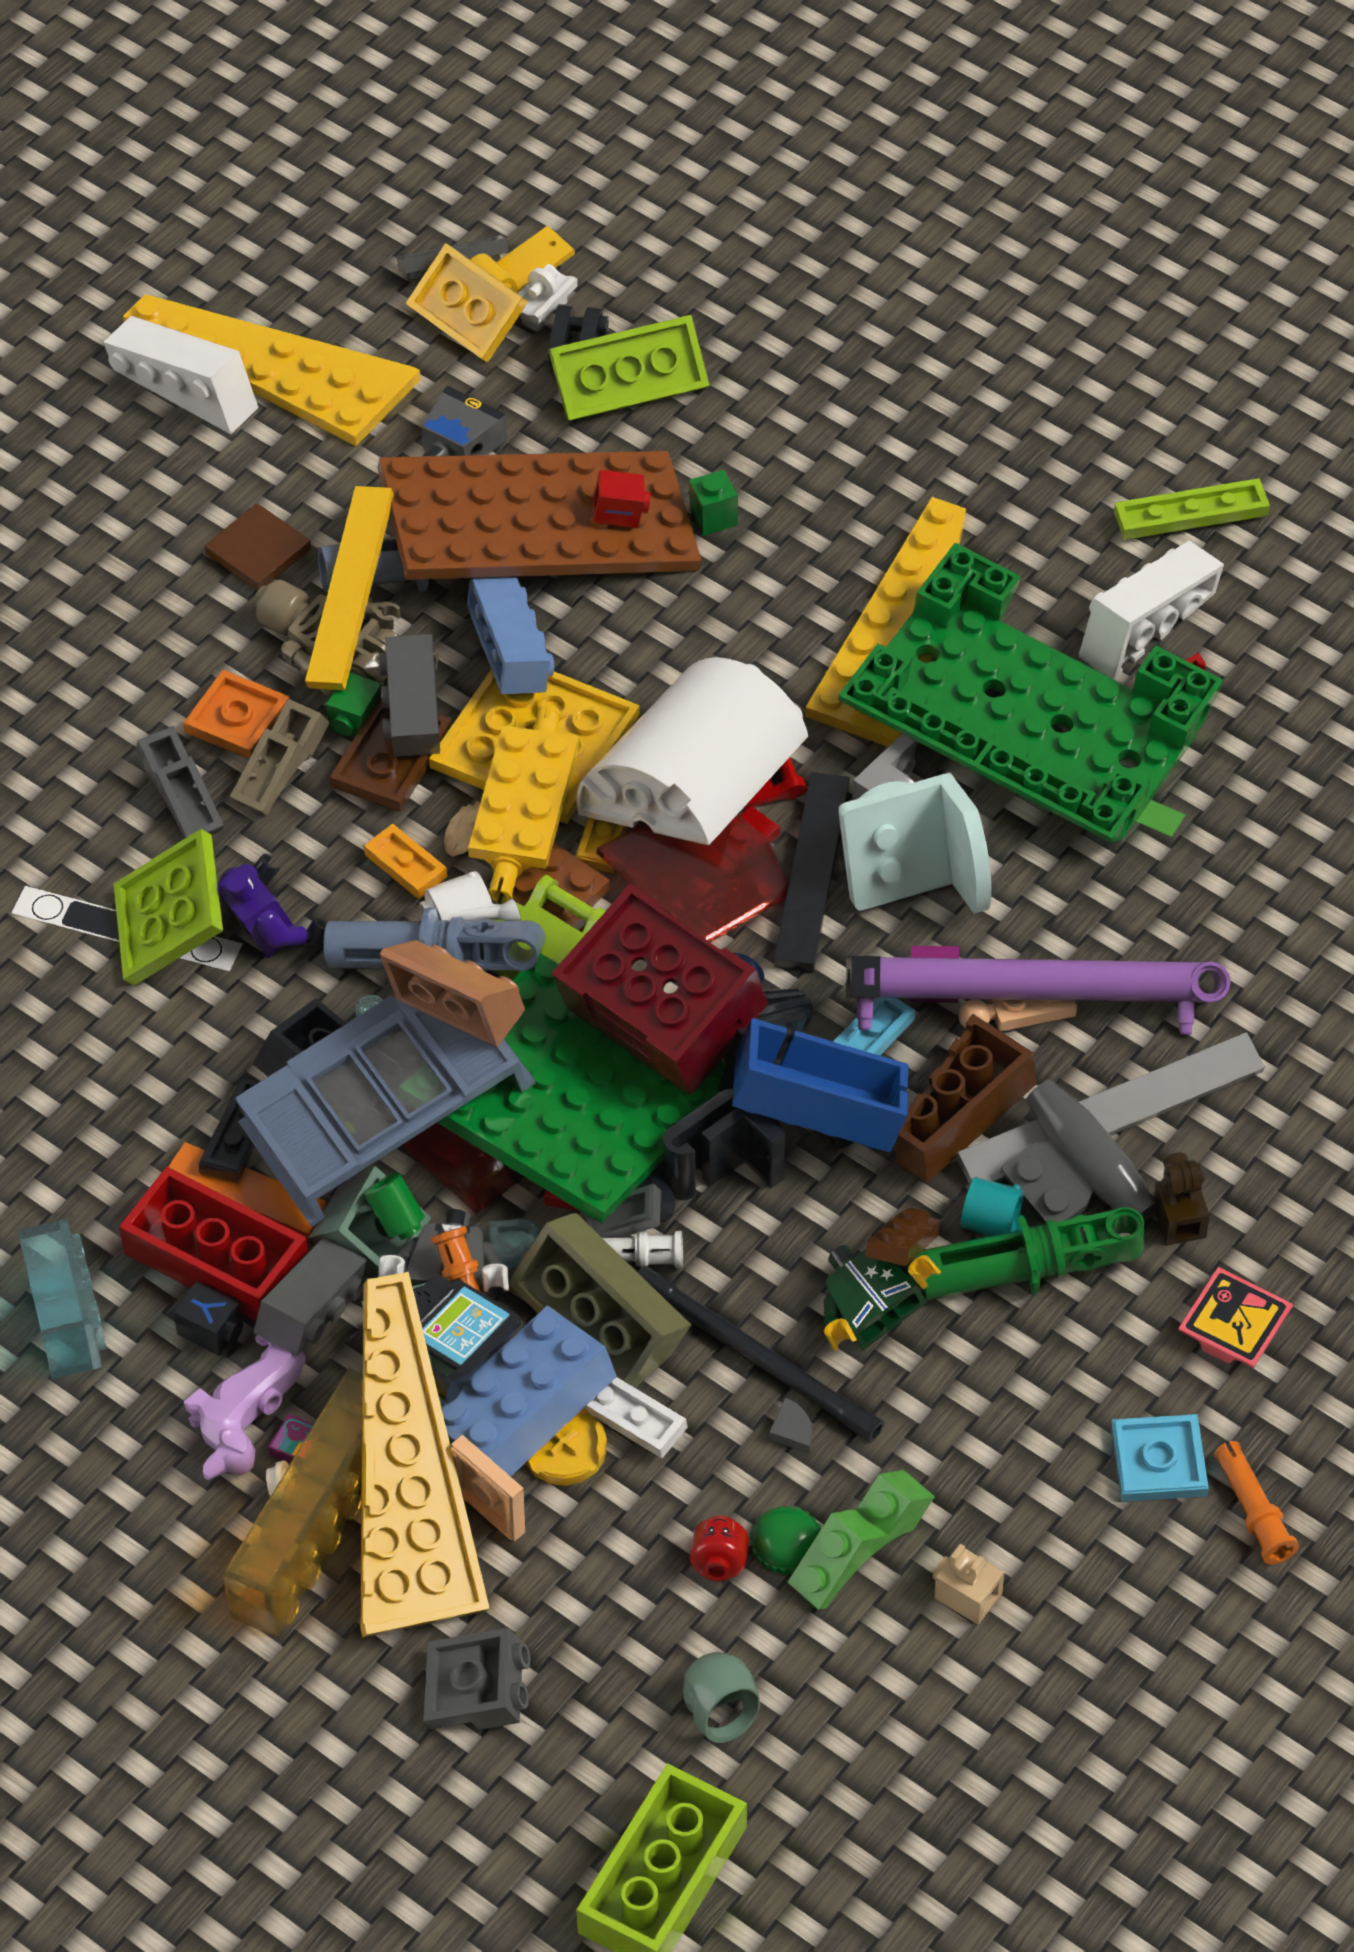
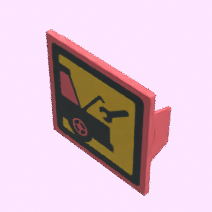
M1218 1267L1178 1328V1331L1198 1340L1204 1352L1228 1364L1236 1359L1254 1368L1289 1314L1293 1304Z

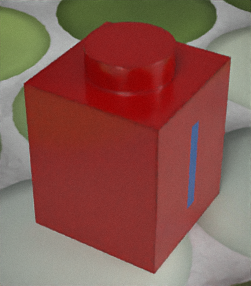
M599 470L593 492V523L638 528L642 513L648 514L651 500L650 491H645L644 475Z

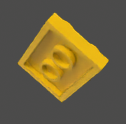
M445 243L405 304L479 358L489 362L528 301Z

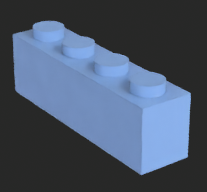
M516 576L470 578L466 606L500 693L546 692L548 677L554 674L553 655L546 651L543 631H538L535 611L534 609H529L525 587H520Z

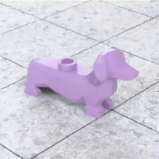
M257 1335L255 1339L261 1346L269 1345L258 1361L222 1381L216 1387L213 1396L208 1395L199 1388L184 1401L185 1410L191 1414L188 1418L190 1425L195 1428L200 1427L205 1443L215 1449V1452L203 1465V1476L206 1480L209 1481L226 1472L237 1476L243 1475L254 1467L255 1448L251 1440L245 1435L244 1429L261 1414L270 1415L279 1408L283 1398L282 1395L301 1375V1370L306 1360L303 1351L295 1355Z

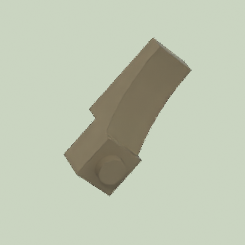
M288 699L272 730L265 728L230 798L241 805L268 816L272 806L294 772L309 755L313 756L330 722L321 713Z

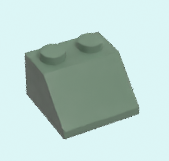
M371 1166L338 1185L323 1212L325 1219L316 1224L309 1239L317 1245L325 1237L367 1259L364 1274L378 1278L380 1258L385 1255H397L412 1238L419 1237L421 1230L404 1240H400L398 1236L388 1237L363 1194L375 1182L386 1177L376 1166ZM421 1208L425 1215V1218L420 1222V1225L423 1227L429 1223L431 1217Z

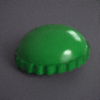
M778 1506L777 1508H770L768 1512H763L762 1516L756 1519V1524L751 1527L750 1548L753 1551V1557L757 1558L758 1564L763 1565L766 1570H771L774 1574L792 1575L820 1532L821 1525L816 1522L814 1516L809 1515L808 1511H803L799 1507Z

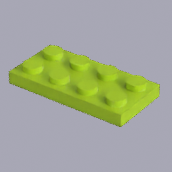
M691 315L567 344L549 350L567 422L705 389L710 386Z

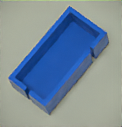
M751 1018L735 1054L733 1107L743 1109L748 1113H757L781 1120L789 1125H798L822 1132L827 1136L853 1141L868 1148H877L891 1152L908 1113V1092H906L908 1088L907 1063L794 1031L778 1066L773 1063L787 1034V1028Z

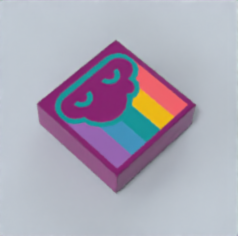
M288 1413L268 1447L269 1455L308 1470L327 1438V1430Z

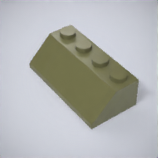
M576 1212L547 1222L509 1282V1285L538 1314L548 1305L604 1345L616 1376L634 1388L640 1385L673 1354L691 1326L676 1309Z

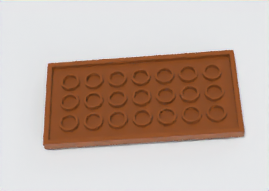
M669 451L379 458L377 468L382 487L392 488L394 493L391 502L390 519L406 580L699 571L702 560ZM599 470L644 475L645 491H650L651 500L648 514L642 513L638 528L593 523V492Z

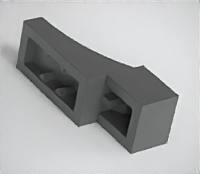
M169 727L138 740L136 751L151 783H154L167 804L183 838H187L199 829H203L209 834L223 830L224 824L192 756L188 757L175 727Z

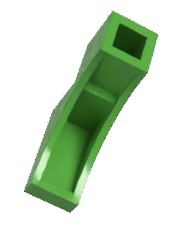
M904 1470L879 1474L857 1509L831 1513L787 1583L818 1610L828 1608L840 1589L872 1555L895 1538L915 1529L935 1496Z

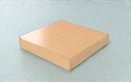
M461 1435L451 1444V1451L463 1499L507 1538L515 1542L525 1533L523 1487L466 1437Z

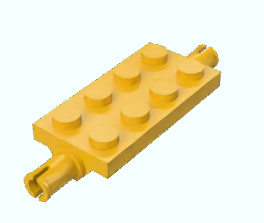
M540 706L538 708L533 730L502 725L468 846V854L470 858L483 859L491 865L494 873L488 893L491 901L497 904L500 893H503L502 904L512 899L516 878L522 875L523 871L530 867L547 869L579 750V736L556 733L562 714L559 709L552 706L548 717L545 716L547 706Z

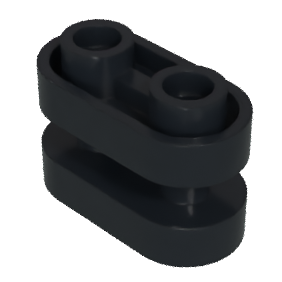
M558 304L550 336L549 350L572 344L570 342L573 331L581 332L579 342L608 335L609 316H603L602 308L587 307L584 317L574 316L573 305ZM548 351V365L553 367Z

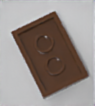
M380 697L332 772L330 786L401 812L428 769L429 758L432 754L393 757L392 742H384L383 719L390 718V709H382V699ZM438 714L439 742H441L452 726V719Z

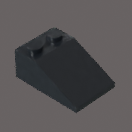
M315 998L270 1031L253 1065L269 1077L288 1065V1060L347 1023ZM373 1045L363 1050V1053L391 1091L407 1078L408 1074ZM351 1058L313 1082L329 1105L359 1115L380 1100V1097Z

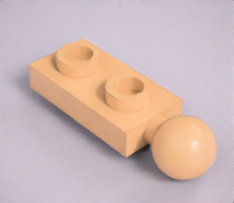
M971 999L960 1007L958 1016L961 1025L965 1029L966 1022L974 1014L988 1024L990 1020H995L998 1030L1002 1032L1075 1017L1077 1004L1075 1001L997 999H987L988 1004H986L982 1000Z

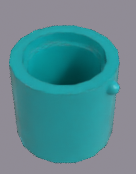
M974 1177L964 1203L960 1224L961 1229L985 1236L1015 1231V1219L1021 1212L1024 1190L1020 1189L1018 1184L1012 1187Z

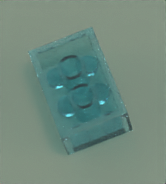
M68 1219L18 1230L52 1379L102 1368L99 1351L106 1350L107 1348L89 1269L85 1261L80 1233L71 1235Z

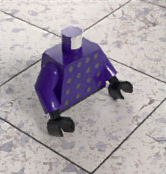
M262 854L253 866L242 864L237 868L227 869L221 875L217 883L219 897L227 910L267 958L283 946H303L307 943L317 949L324 947V927L326 922L319 918H313L307 930L303 926H294L275 897L265 887L281 869L280 867L275 868L268 864L272 858L270 855Z

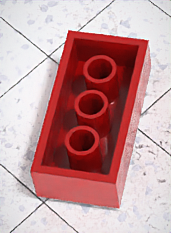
M167 1166L119 1226L125 1255L189 1288H192L195 1282L198 1281L239 1302L241 1315L254 1322L257 1320L261 1301L308 1254L307 1239L303 1235Z

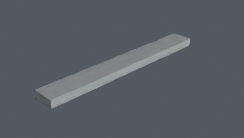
M1246 1032L1079 1101V1103L1091 1112L1111 1136L1262 1073L1265 1066ZM1036 1119L961 1150L957 1153L956 1159L969 1185L974 1177L998 1183L1005 1180V1177L1000 1173L1003 1165L1032 1143L1036 1144L1050 1140Z

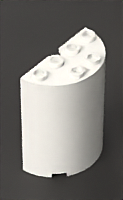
M719 657L699 660L682 673L584 777L577 791L578 815L632 828L639 821H643L651 827L654 833L710 845L806 740L808 732L803 721L802 711L793 704L778 685L752 664H744L739 661Z

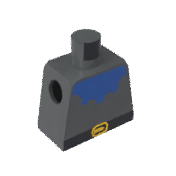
M447 386L423 422L421 431L425 453L422 456L488 455L507 439L505 413Z

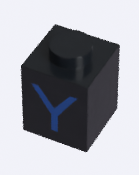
M198 1281L195 1282L173 1312L177 1335L218 1356L221 1355L228 1344H234L243 1329L239 1302Z

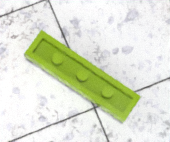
M1260 478L1115 502L1114 514L1123 540L1269 516L1270 504Z

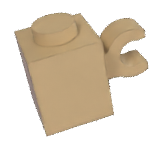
M959 1544L950 1557L945 1556L941 1559L933 1573V1579L935 1580L934 1599L979 1625L1002 1595L1004 1571L985 1561L984 1557L975 1555L965 1549L964 1545Z

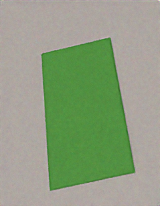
M1151 800L1136 822L1172 837L1185 814Z

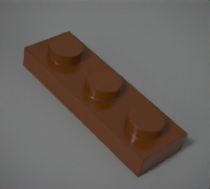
M905 1209V1211L899 1212L868 1240L865 1257L907 1266L939 1236L941 1220L930 1218L929 1213L924 1210Z

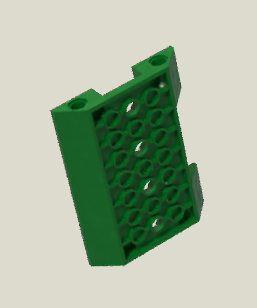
M954 543L917 591L913 613L887 647L880 644L875 646L839 693L838 700L1110 843L1125 839L1198 735L1222 687L1223 679L1155 645L1137 670L1133 689L1001 622L1020 583L1021 576ZM921 654H929L935 657L936 661L924 663L917 657ZM987 689H997L1002 692L1003 696L992 698L987 696L984 691ZM1058 723L1064 724L1070 728V731L1059 733L1053 730L1051 726ZM1122 759H1132L1138 764V767L1126 768L1119 761Z

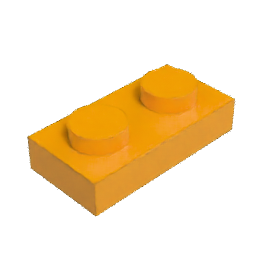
M391 824L364 845L365 856L417 899L425 895L426 889L438 885L448 877L446 866L394 824Z

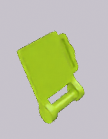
M544 875L537 882L525 906L515 902L521 921H533L544 930L546 940L541 953L558 964L564 960L606 911L601 907L594 909L558 887V881L548 875ZM548 900H551L587 922L583 932H580L541 907ZM517 942L520 947L531 949L526 943ZM493 970L492 972L513 980L521 971Z

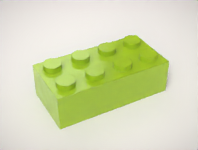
M667 1763L576 1910L578 1934L613 1952H672L746 1830L747 1803Z

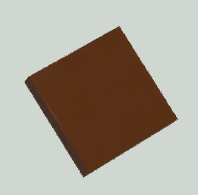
M258 503L204 545L206 555L257 591L262 586H267L312 549L310 539Z

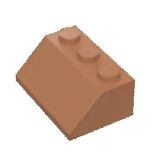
M414 940L383 948L379 954L398 1001L496 1047L500 1045L525 1011L519 994V988L512 980L504 976H499L498 978L484 972L479 965L472 961L466 960L462 962L452 957L445 949L438 945L430 947Z

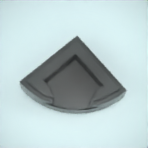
M785 1398L769 1432V1440L810 1453L812 1447V1425L806 1412L798 1404Z

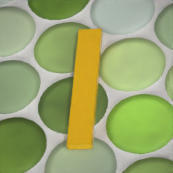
M355 486L305 679L308 688L344 691L346 689L391 511V502L394 497L392 488Z

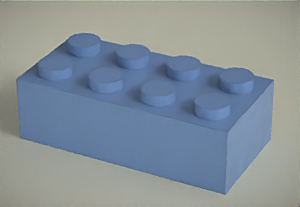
M547 1305L469 1378L454 1401L450 1403L444 1401L441 1404L450 1446L463 1435L511 1477L617 1377L606 1347Z

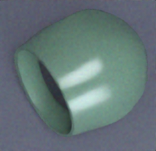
M712 1652L695 1660L685 1672L683 1697L688 1710L693 1712L694 1722L700 1733L713 1742L724 1743L739 1737L748 1730L757 1717L760 1708V1697L753 1675L741 1659L732 1654ZM736 1697L742 1700V1712L733 1722L720 1728H713L707 1725L712 1710L733 1701Z

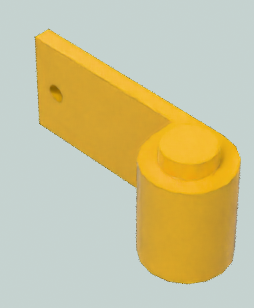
M546 226L497 262L485 253L474 256L471 261L518 294L529 283L528 276L535 268L543 269L547 264L556 268L575 255V251L555 231Z

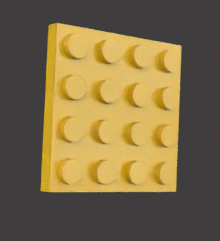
M490 670L441 740L440 754H432L430 756L429 765L433 770L484 790L502 725L533 730L538 708L540 706H547L545 716L548 717L551 706L555 707L562 714L556 733L579 736V750L560 817V822L567 824L577 810V791L581 781L635 724L640 716V705L555 671L553 676L548 677L546 692L501 694L493 672Z

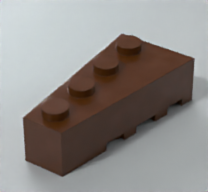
M974 1014L966 1022V1030L960 1039L956 1038L948 1049L949 1055L940 1068L936 1067L929 1077V1085L923 1094H918L909 1107L907 1118L894 1143L896 1163L926 1183L955 1159L959 1151L966 1149L1036 1085L1034 1052Z

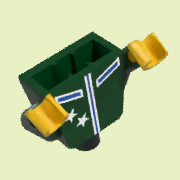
M847 1245L839 1246L832 1251L828 1262L836 1271L827 1277L825 1281L830 1293L823 1302L824 1334L833 1350H839L838 1345L846 1339H851L852 1342L857 1341L859 1347L865 1350L925 1305L927 1302L916 1282L922 1289H925L928 1286L925 1280L932 1274L939 1275L941 1273L927 1255H922L916 1259L914 1258L907 1266L865 1257L866 1249L857 1256Z

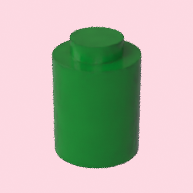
M399 1172L380 1179L365 1190L363 1194L389 1238L398 1236L400 1240H404L421 1230L420 1222L425 1218V1215Z

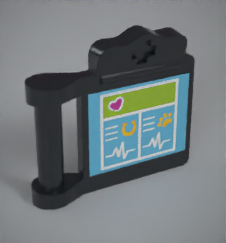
M436 1275L430 1278L425 1285L414 1288L413 1292L428 1354L455 1370L446 1376L432 1367L438 1396L450 1403L459 1396L469 1378L521 1326V1317L461 1280H456L451 1284L445 1278Z

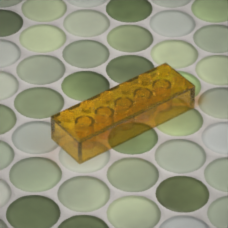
M348 1368L223 1574L230 1617L274 1637L279 1635L285 1624L290 1625L299 1610V1599L305 1589L311 1590L317 1582L321 1570L320 1564L326 1554L331 1555L336 1550L341 1538V1529L346 1520H353L359 1511L362 1501L363 1373Z

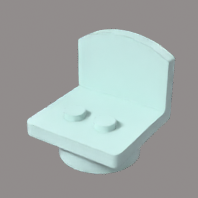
M950 772L915 783L902 781L884 783L870 789L859 799L840 805L838 812L849 897L856 909H869L953 884L974 914L990 908L991 872L980 815L976 806Z

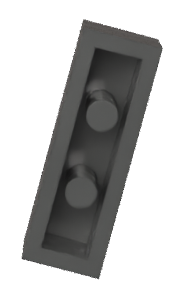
M432 634L385 637L386 652L379 653L380 676H388V685L381 686L382 709H390V718L383 719L384 742H392L393 757L440 754Z
M323 1237L261 1301L253 1333L295 1355H298L309 1343L315 1344L320 1339L325 1326L330 1321L335 1323L340 1318L350 1299L356 1301L362 1294L363 1284L367 1280L363 1277L367 1259Z

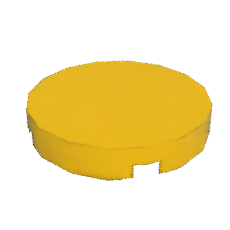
M583 1408L536 1452L525 1465L535 1477L548 1484L568 1486L585 1481L596 1474L605 1461L607 1438L603 1424L597 1417L595 1419L588 1414V1410Z

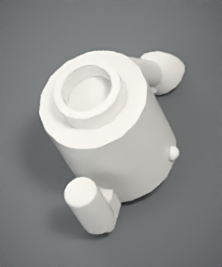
M476 871L426 889L425 901L419 903L421 915L425 908L435 907L442 921H450L452 917H462L464 921L483 919L521 921L517 905L513 899L508 900L504 904L492 903L488 890L481 876Z

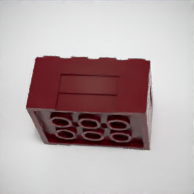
M632 883L624 889L551 973L564 1004L569 1011L690 1096L731 1049L736 1029L748 1027L751 1018L756 1019L768 1005L758 973L754 967L725 947L722 950L675 919L664 911L661 903ZM636 961H646L647 966L644 970L638 972L632 969ZM669 982H676L679 985L678 989L673 993L664 992V986Z

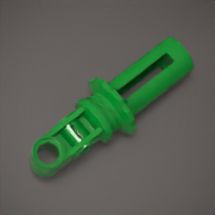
M1128 1207L1093 1215H1079L1055 1222L1054 1219L1046 1220L1043 1226L1038 1225L1036 1227H1029L1024 1216L1018 1215L1015 1219L1017 1231L925 1249L916 1258L927 1255L941 1271L939 1275L932 1274L925 1280L928 1286L922 1290L926 1301L1022 1281H1028L1031 1294H1036L1040 1289L1041 1278L1054 1275L1058 1279L1066 1277V1273L1088 1271L1104 1265L1129 1262L1137 1259L1144 1250V1220L1138 1211ZM1121 1233H1130V1234H1132V1235H1130V1236H1120V1235H1118V1234H1121Z

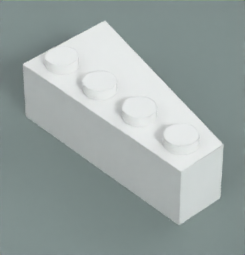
M130 316L103 342L109 356V363L114 371L229 434H232L259 408L240 353L237 350Z
M1187 541L1176 549H1170L1163 557L1152 564L1147 563L1140 571L1129 578L1121 579L1116 586L1108 591L1098 593L1089 606L1091 613L1078 657L1102 674L1115 680L1122 674V664L1128 659L1134 663L1145 654L1144 647L1153 637L1162 640L1170 633L1178 617L1184 621L1216 593L1224 564L1191 541Z

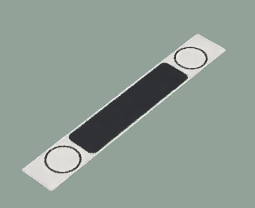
M25 886L12 911V914L119 942L116 910ZM214 936L180 958L230 971L242 943Z

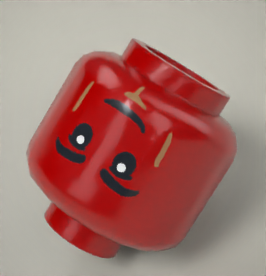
M722 1515L701 1521L695 1527L690 1552L692 1568L700 1576L712 1581H728L739 1576L744 1570L747 1560L749 1538L745 1528L734 1519Z

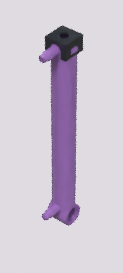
M846 957V998H857L859 1030L871 1029L873 998L1178 1002L1180 1034L1191 1035L1194 1023V1003H1208L1222 999L1229 991L1231 983L1229 973L1225 967L1215 962ZM1204 971L1210 973L1215 982L1213 990L1208 994L1201 991L1198 986V978Z

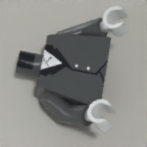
M460 1209L448 1210L445 1213L444 1224L428 1223L424 1225L419 1237L412 1238L397 1255L382 1256L379 1262L378 1277L409 1272L412 1287L427 1283L433 1276L442 1277L441 1271L444 1267L436 1244H431L430 1237L466 1226L468 1232L464 1236L472 1259L477 1260L479 1264L475 1275L481 1293L486 1295V1292H489V1288L499 1286L503 1287L504 1291L509 1290L507 1266L504 1265L494 1245L483 1242V1230L478 1227H468L470 1216L466 1211Z

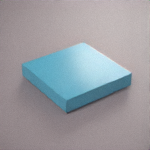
M1198 1414L1112 1419L1111 1429L1121 1502L1208 1496L1209 1487Z

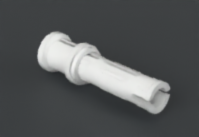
M646 1231L636 1233L635 1237L603 1238L627 1263H635L636 1267H640V1269L654 1264H674L676 1269L683 1267L682 1231H675L674 1235H648ZM623 1249H635V1251H624ZM652 1249H670V1251H653Z

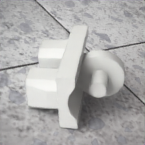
M547 264L543 269L535 268L528 276L529 283L518 293L528 301L520 314L521 323L534 331H539L546 324V317L553 310L557 309L558 304L567 303V296L578 286L577 278L561 274L550 264Z

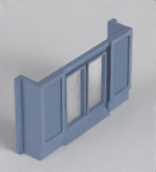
M389 996L288 1060V1065L243 1092L235 1099L245 1116L238 1121L239 1125L307 1222L313 1227L325 1219L316 1200L508 1076L512 1078L521 1092L530 1088L536 1082L504 1039L496 1047L398 1001L396 996L393 998Z

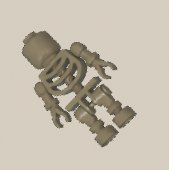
M278 579L271 582L268 586H262L257 591L254 598L256 617L258 622L284 636L289 635V640L284 642L281 647L282 656L291 665H298L301 668V673L306 676L327 596L319 594L310 604L309 596L305 591L284 580ZM369 597L363 619L370 617L371 620L360 631L350 673L382 683V686L388 685V676H380L379 653L386 652L385 637L398 636L392 631L394 629L393 618L386 616L393 615L399 619L401 618L400 607L395 603H373L372 598ZM433 652L434 669L436 671L438 669V654ZM320 689L324 694L332 696V690Z

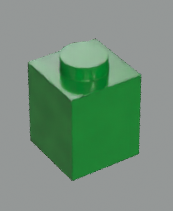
M725 470L689 480V510L703 536L738 526V495Z
M349 673L345 691L335 690L326 703L327 718L330 722L328 725L329 729L342 736L355 738L381 697L382 683Z

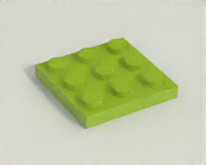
M203 829L194 832L114 883L123 980L134 986L223 931L212 835Z

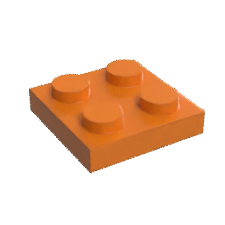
M222 670L184 721V731L189 735L250 759L265 728L272 730L290 697Z

